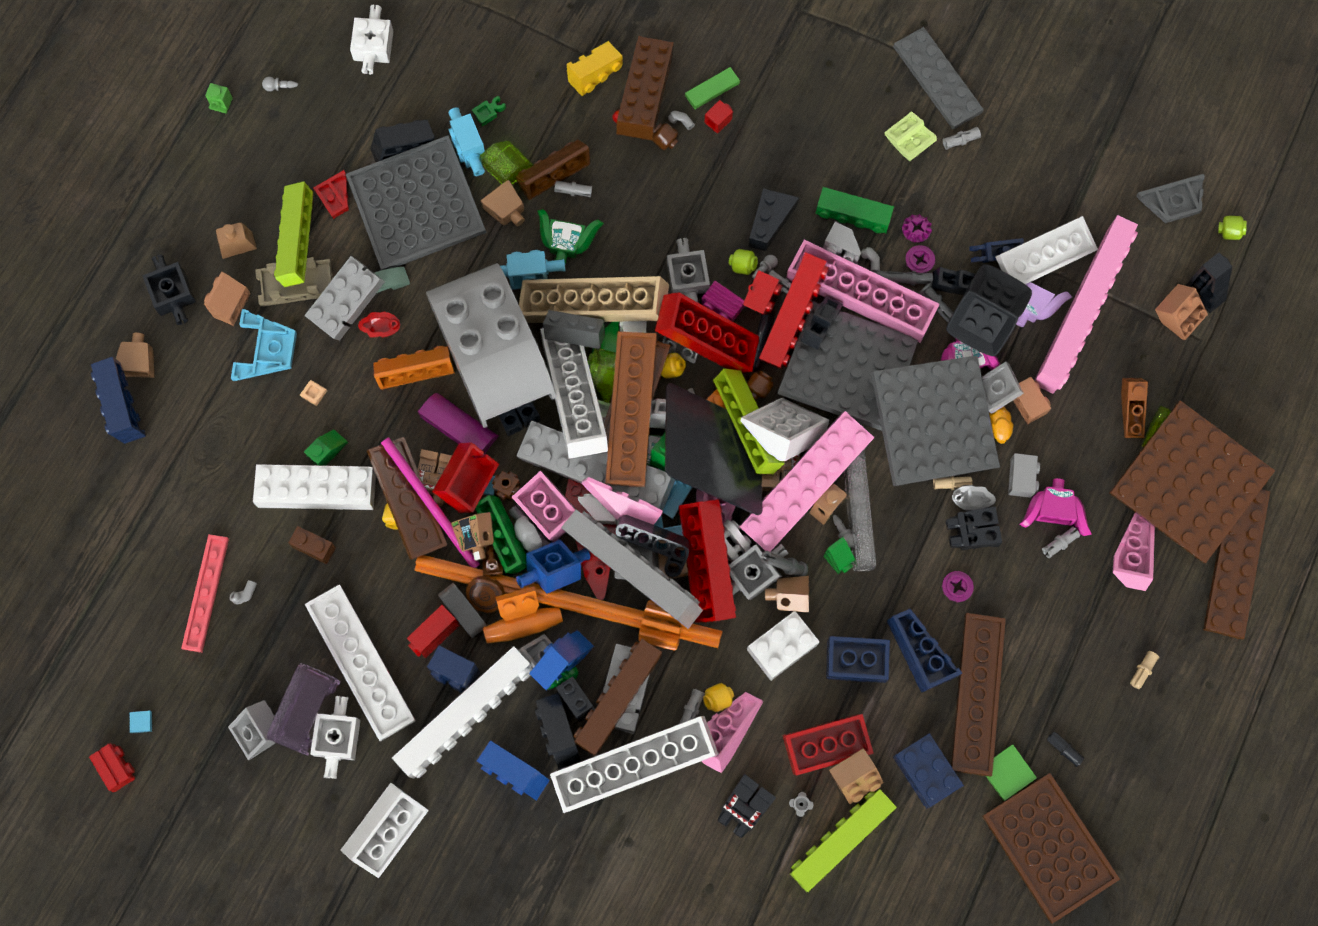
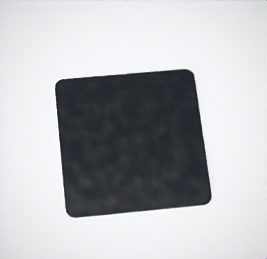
M669 383L666 386L665 471L667 475L752 514L760 515L763 511L761 474L756 473L727 409Z

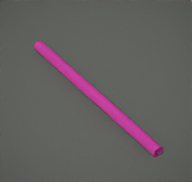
M388 437L382 441L381 444L469 566L473 568L479 566V561L474 560L471 551H461L450 521Z

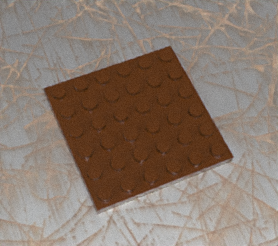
M1178 401L1109 493L1202 563H1206L1275 470L1185 403Z

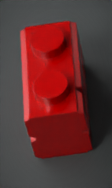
M110 743L92 754L89 758L107 789L111 792H116L135 779L132 774L135 770L129 762L126 763L123 759L125 753L119 745L116 746Z

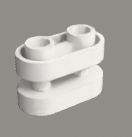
M726 520L723 523L725 529L724 537L727 546V558L732 563L739 557L738 553L740 551L745 553L751 548L752 542L746 535L740 533V527L734 520ZM730 537L735 546L732 547L726 538Z

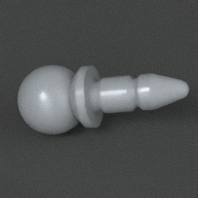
M266 77L262 82V86L266 91H273L275 89L279 91V87L293 88L297 87L298 83L279 81V78Z
M767 255L760 262V267L754 272L752 277L755 279L758 270L768 273L776 268L778 264L777 258L774 255Z
M833 515L834 524L840 532L838 537H844L849 548L854 547L856 537L850 533V529L845 528L839 517Z

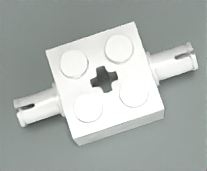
M374 5L370 6L369 19L354 18L350 51L354 61H363L362 73L368 74L369 70V75L373 74L374 62L389 63L393 28L390 20L380 19L382 8L379 5H376V9H374Z
M335 697L334 714H316L310 754L327 759L324 778L337 779L338 762L341 759L355 760L361 720L345 715L348 697ZM340 735L336 741L332 739V736Z

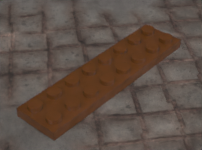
M1260 490L1218 546L1203 630L1241 640L1245 638L1270 491Z
M971 613L965 614L960 671L963 674L959 675L951 767L955 772L991 777L993 774L1006 618Z

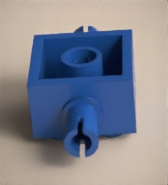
M561 540L555 541L526 553L528 572L517 576L516 581L520 588L536 582L548 594L580 580L581 562L590 560V553L586 548L572 553Z

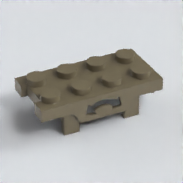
M313 257L307 258L305 282L284 287L276 280L274 276L276 263L267 264V268L255 269L256 278L261 282L262 295H258L260 307L317 299L333 279L330 259L315 261Z

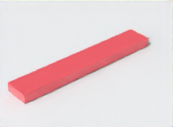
M208 534L181 647L183 650L203 652L229 542L228 537Z

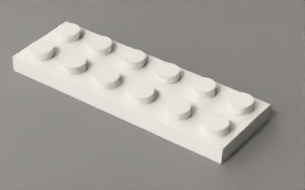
M1082 216L996 256V259L1003 272L1027 284L1098 250Z

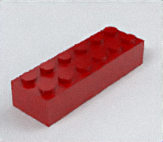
M805 252L759 357L761 361L780 369L783 366L787 367L791 358L788 355L790 349H795L798 341L797 333L798 331H803L806 324L804 317L806 314H810L814 305L811 301L814 296H818L821 289L819 283L821 279L825 280L829 271L827 261Z
M680 292L663 295L655 329L656 332L726 369L741 370L742 373L752 372L759 342L758 335Z
M719 499L679 505L682 534L690 541L689 556L686 561L690 591L700 602L698 606L703 609L695 623L736 618V606L733 600V586L730 579V566L728 564L727 546L724 537L725 529L722 523V508Z

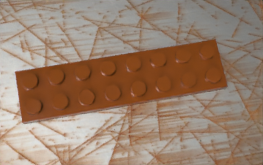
M618 332L606 485L645 487L657 344L656 333Z

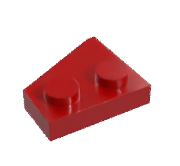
M344 170L313 188L333 219L349 210L347 177Z

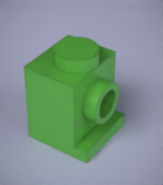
M210 83L205 95L210 104L209 109L227 114L232 101L228 88Z

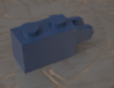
M1020 238L969 247L970 251L981 250L982 257L970 258L971 263L997 262L996 256L1024 244V240Z

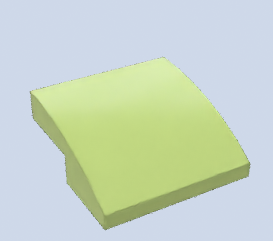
M910 112L885 132L888 140L909 161L937 141V136L924 126V121L913 112Z

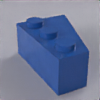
M578 630L572 634L568 632L562 639H557L554 644L550 643L544 649L545 655L529 674L547 690L555 680L558 681L562 678L561 674L566 670L569 672L579 664L594 646Z
M492 741L488 743L477 760L478 763L483 765L481 770L489 775L495 773L498 775L496 778L504 785H507V783L512 784V790L520 795L525 793L536 801L550 781L539 771Z

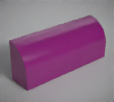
M439 393L429 397L418 411L420 418L457 444L472 442L484 451L483 455L486 454L499 437L487 427L483 428L479 421Z

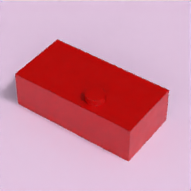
M863 714L852 715L782 735L794 775L839 764L863 748L868 755L874 754Z

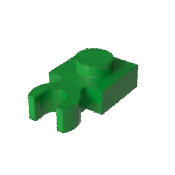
M499 96L495 97L490 104L486 100L472 109L473 115L482 126L497 118L496 112H502L506 109L505 103L497 105L501 101Z

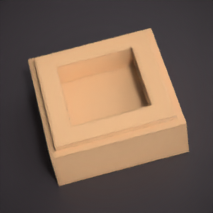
M310 380L300 396L317 406L327 390Z

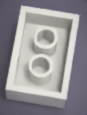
M794 611L750 644L747 651L772 681L819 644V640L796 611Z

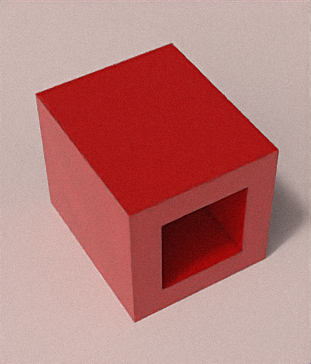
M719 100L705 114L704 123L718 134L732 120V108L727 103L724 104Z

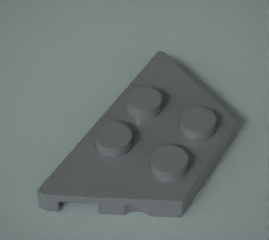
M1201 174L1138 192L1136 196L1164 223L1199 214L1202 211V185L1205 176Z

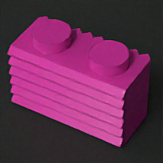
M714 281L702 297L703 306L732 322L745 307L743 299L717 281Z

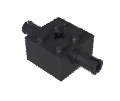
M157 255L158 259L154 256L152 261L156 270L142 276L153 306L160 316L172 312L176 324L183 325L181 320L184 323L188 322L183 307L196 303L185 271L178 262L167 266L163 255Z

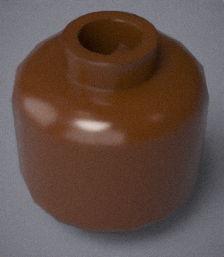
M660 123L655 128L652 141L662 150H666L668 147L672 149L678 142L676 139L678 132L668 123L663 125Z
M762 371L759 373L754 372L747 381L752 396L756 400L758 397L766 398L774 386L773 378Z

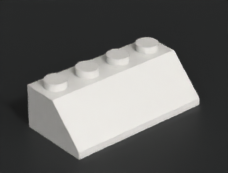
M390 783L342 847L341 851L351 861L379 878L429 810Z

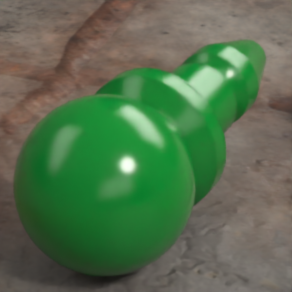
M575 666L569 672L567 670L561 674L562 678L558 681L555 680L549 689H553L557 685L559 686L572 676L576 679L579 674L577 667Z

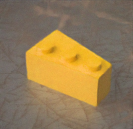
M609 41L591 51L593 54L587 57L584 55L580 56V61L574 64L572 62L567 63L568 82L581 96L593 91L597 84L606 81L611 73L617 72L622 67L623 56Z

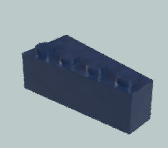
M110 357L91 364V377L96 382L97 389H95V392L101 401L100 411L106 420L104 425L106 432L124 444L146 437L145 431L140 430L137 423L141 421L139 414H136L131 405L134 403L133 397L129 390L125 388L129 385L121 363L114 357Z
M911 609L894 615L887 620L921 693L963 674L951 662L952 659L947 653L945 654L938 646L939 643L935 638L929 635L925 626Z

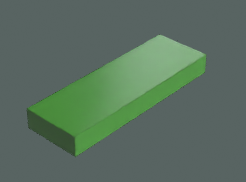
M731 67L686 92L685 97L693 108L697 109L740 84V80Z

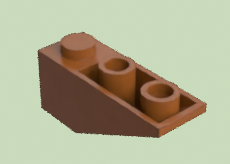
M1122 378L1121 400L1125 438H1144L1148 381L1142 378Z

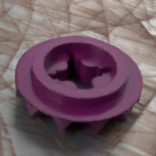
M912 214L905 219L902 231L908 240L923 242L931 234V223L927 217H923L921 214ZM921 224L920 230L918 229L913 232L914 225Z
M914 246L906 254V266L911 271L927 273L935 264V255L926 246ZM924 255V257H923V258H924V259H923V262H924V263L921 262V263H919V264L917 265V264H916V263H917V259H916V258H920V257H922V256Z
M961 571L949 573L942 583L944 595L949 600L957 603L966 601L973 593L974 586L971 578ZM961 580L960 587L962 591L958 590L953 593L955 587L952 584H957Z

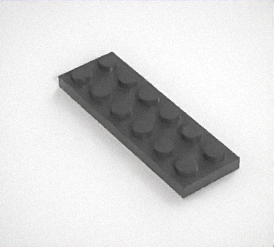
M924 27L894 43L893 48L952 130L983 113L984 109Z

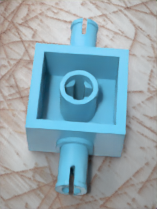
M459 108L449 110L451 128L448 130L454 148L456 147L460 163L464 162L466 168L471 167L474 176L484 174L485 170L482 163L487 161L484 145L471 114L462 116Z
M532 250L530 253L513 252L507 255L506 265L500 267L505 277L509 278L512 290L521 289L522 280L548 279L547 274L549 272L565 271L564 259L547 261L544 251Z

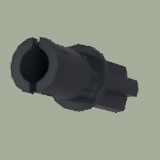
M1052 732L1048 736L1047 741L1060 752L1061 756L1064 755L1071 761L1075 767L1079 766L1085 759L1071 746V743L1068 744L1056 732Z

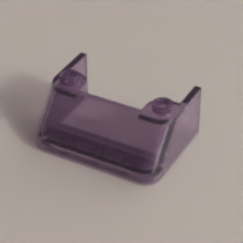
M300 663L268 730L267 739L308 756V749L312 743L309 734L325 696H328L330 693L333 694L340 681L329 674Z

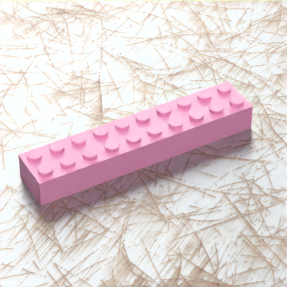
M1117 215L1106 231L1034 380L1037 381L1040 388L1053 394L1057 389L1060 390L1070 376L1069 371L1074 367L1078 359L1077 355L1085 344L1084 340L1093 328L1092 323L1097 319L1101 311L1099 309L1108 296L1107 292L1113 286L1115 276L1123 265L1122 261L1130 250L1129 246L1138 234L1135 231L1138 224Z

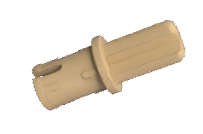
M950 476L933 479V488L954 490V488L963 485H972L973 482L971 477Z
M1147 651L1142 663L1137 665L1138 670L1130 681L1134 688L1140 689L1148 675L1152 674L1151 670L1159 659L1156 653Z

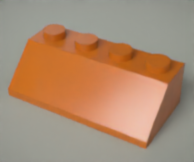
M437 346L434 350L429 351L419 350L411 355L400 354L397 358L392 359L382 358L378 362L373 363L374 378L380 389L454 374L448 346Z

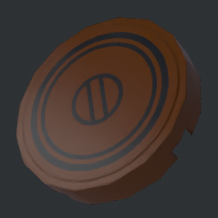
M478 576L472 579L466 589L468 602L478 611L485 613L498 610L496 597L505 594L500 582L496 579L495 581L490 579L489 576Z

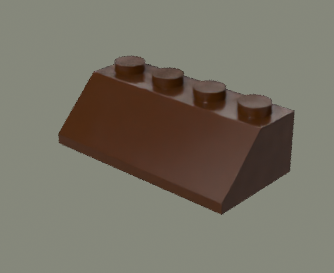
M580 140L567 143L564 148L552 152L546 159L539 160L529 169L520 171L516 176L518 186L528 200L533 199L555 186L556 180L563 181L590 165L589 147Z

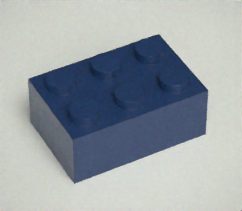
M830 636L827 640L826 679L886 683L889 680L890 640Z
M441 646L437 647L427 666L431 671L430 674L436 681L444 685L448 682L454 690L460 693L468 689L480 674V670L475 663Z
M930 733L893 756L926 809L964 786Z

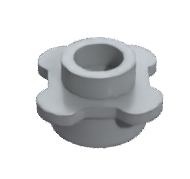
M800 792L798 797L789 801L790 807L796 810V815L799 817L804 816V812L813 808V802L809 801L804 792Z

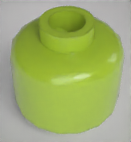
M1225 216L1223 222H1219L1218 233H1222V237L1225 240H1240L1243 235H1246L1247 221L1243 220L1242 216Z
M738 249L734 254L730 255L729 265L732 266V270L735 273L749 275L757 268L758 258L753 251Z

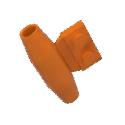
M533 586L497 596L496 601L499 613L503 619L484 627L483 632L486 643L512 641L545 631L563 622V618L558 607L538 609L539 603Z

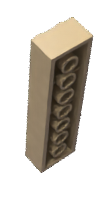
M660 276L522 280L519 307L527 323H543L548 310L603 319L604 322L657 321L663 295L668 294L669 284Z

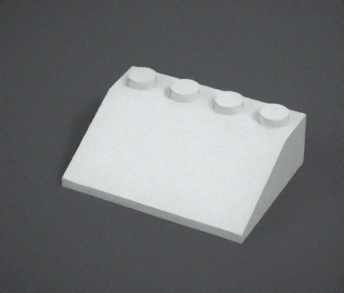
M784 398L761 407L741 417L740 420L768 454L775 456L780 461H787L811 448L827 430L829 419Z

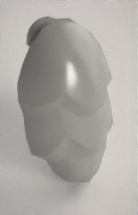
M963 485L958 487L952 495L954 503L964 510L984 509L993 505L996 501L995 497L987 491L986 487Z
M527 516L518 518L515 522L514 530L516 538L521 542L523 548L528 552L541 548V538L534 525L530 523Z

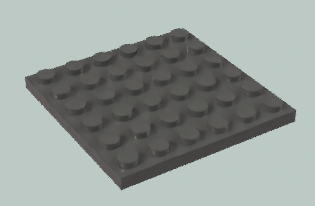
M449 135L346 174L381 270L398 267L487 233Z
M812 301L814 304L813 308L806 317V324L800 333L778 394L839 416L842 412L846 411L858 423L882 431L871 372L910 366L918 340L894 329L840 311L817 350L801 342L813 315L821 305Z
M977 356L871 372L893 486L1000 467Z

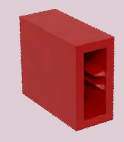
M441 605L407 637L410 642L408 646L418 657L422 654L427 658L460 625L456 618Z

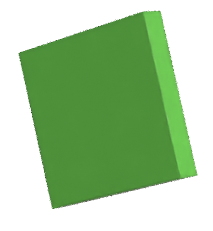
M1014 745L1009 746L994 757L993 774L991 777L986 776L1003 801L1037 779Z

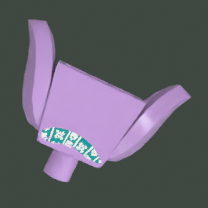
M1031 282L1027 283L1026 285L1032 290V296L1023 314L1018 318L1016 325L1024 327L1027 320L1035 322L1036 320H1044L1051 317L1072 296L1068 292H1063L1054 297L1055 294Z

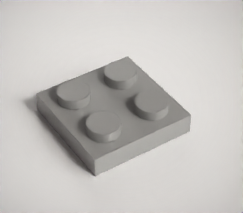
M1007 362L982 376L988 411L991 414L1024 394L1010 364Z

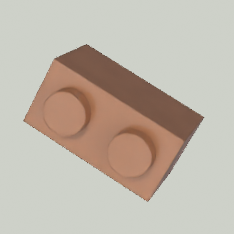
M1032 377L1019 383L1024 394L1014 399L1013 402L1027 424L1046 415L1051 410V404L1048 398L1043 396L1039 384Z

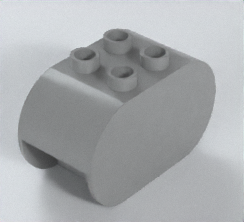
M498 263L426 291L438 325L483 428L488 427L486 420L545 395H549L552 400L556 398L552 381L536 341Z

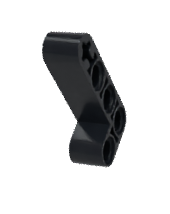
M623 515L618 519L615 532L620 539L667 556L664 566L666 575L677 577L681 574L690 550V541L686 537L629 515ZM640 533H646L648 536H642ZM658 540H665L666 543H660ZM677 547H683L685 550H679ZM671 563H675V564H677L678 566H675V567H674V566H671L670 564H671Z

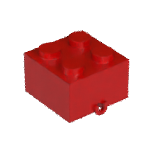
M758 270L753 283L748 287L749 292L743 305L765 315L768 312L771 313L775 306V302H773L775 295L779 296L783 285H781L782 280Z

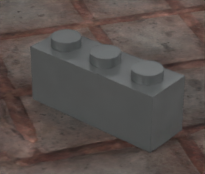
M548 310L543 322L544 335L547 340L600 349L605 337L603 319Z

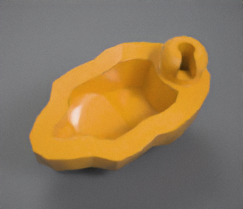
M1003 406L992 414L989 412L993 436L1000 444L1005 443L1013 432L1011 414Z

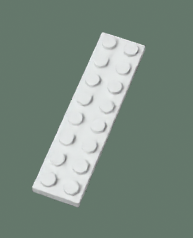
M338 585L306 603L307 610L379 741L415 722L416 720L342 587Z

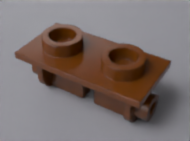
M493 545L486 546V558L483 559V576L503 574V566Z

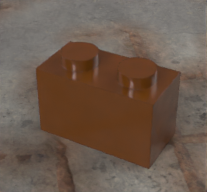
M297 526L288 542L292 548L325 564H328L336 549L332 542Z

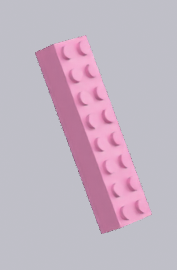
M803 241L788 269L786 278L793 282L805 252L827 261L829 271L825 280L821 279L819 283L821 285L819 295L833 298L843 303L844 307L881 325L911 336L921 343L939 307V303L809 241Z
M846 411L842 412L762 500V513L760 515L750 513L739 527L765 551H771L874 437Z

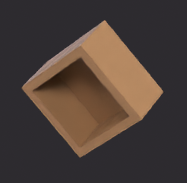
M864 748L829 770L849 804L860 801L864 795L870 791H876L884 783Z

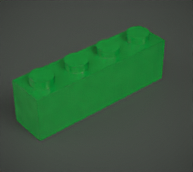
M823 187L815 214L826 219H836L840 223L854 224L858 228L872 229L876 233H886L894 206Z
M488 495L478 502L475 509L478 514L490 512L494 539L492 545L505 572L517 574L527 568L526 552L521 542L516 538L514 527L500 498Z

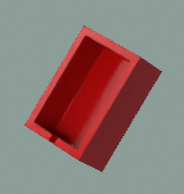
M472 442L459 443L432 491L459 513H473L499 466L489 455H483L484 451Z

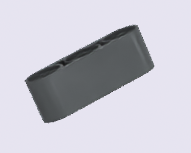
M454 583L438 594L471 638L475 637L487 626Z

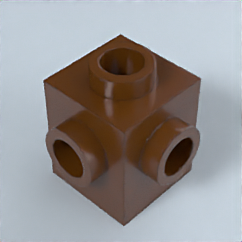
M502 471L500 475L497 474L492 482L495 495L502 500L512 501V496L521 489L518 476L510 471L508 473ZM505 482L509 483L508 486H503Z

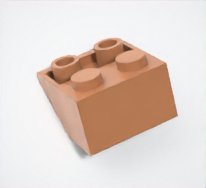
M221 272L219 277L215 278L211 292L206 295L204 305L214 318L234 326L250 296V292L246 286L226 273Z
M1177 284L1155 309L1161 323L1182 340H1186L1208 315L1196 288Z

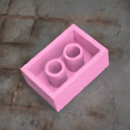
M541 471L512 496L515 502L552 542L557 541L565 533L561 527L576 510Z

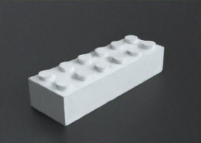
M256 465L253 503L258 508L374 510L376 473L373 467Z

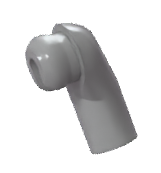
M672 111L668 116V120L671 123H676L677 120L681 121L688 130L695 126L686 113Z
M870 247L862 249V258H868L871 261V271L874 273L880 271V257Z
M248 580L243 591L230 594V601L234 604H242L252 598L257 583Z

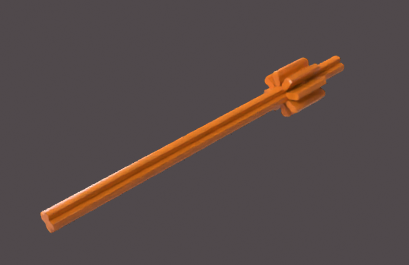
M426 555L419 556L416 560L415 571L468 585L472 579L483 576V570ZM500 574L495 576L486 575L494 581L496 579L500 582L505 594L534 586L538 603L640 628L639 641L643 639L654 646L675 651L678 648L680 639L718 648L722 631L692 624L687 629L652 600L648 601L645 610L642 611L559 589L547 594L536 583L520 588L516 578Z

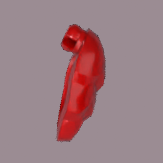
M372 312L359 321L358 327L370 337H388L400 329V320L388 312Z

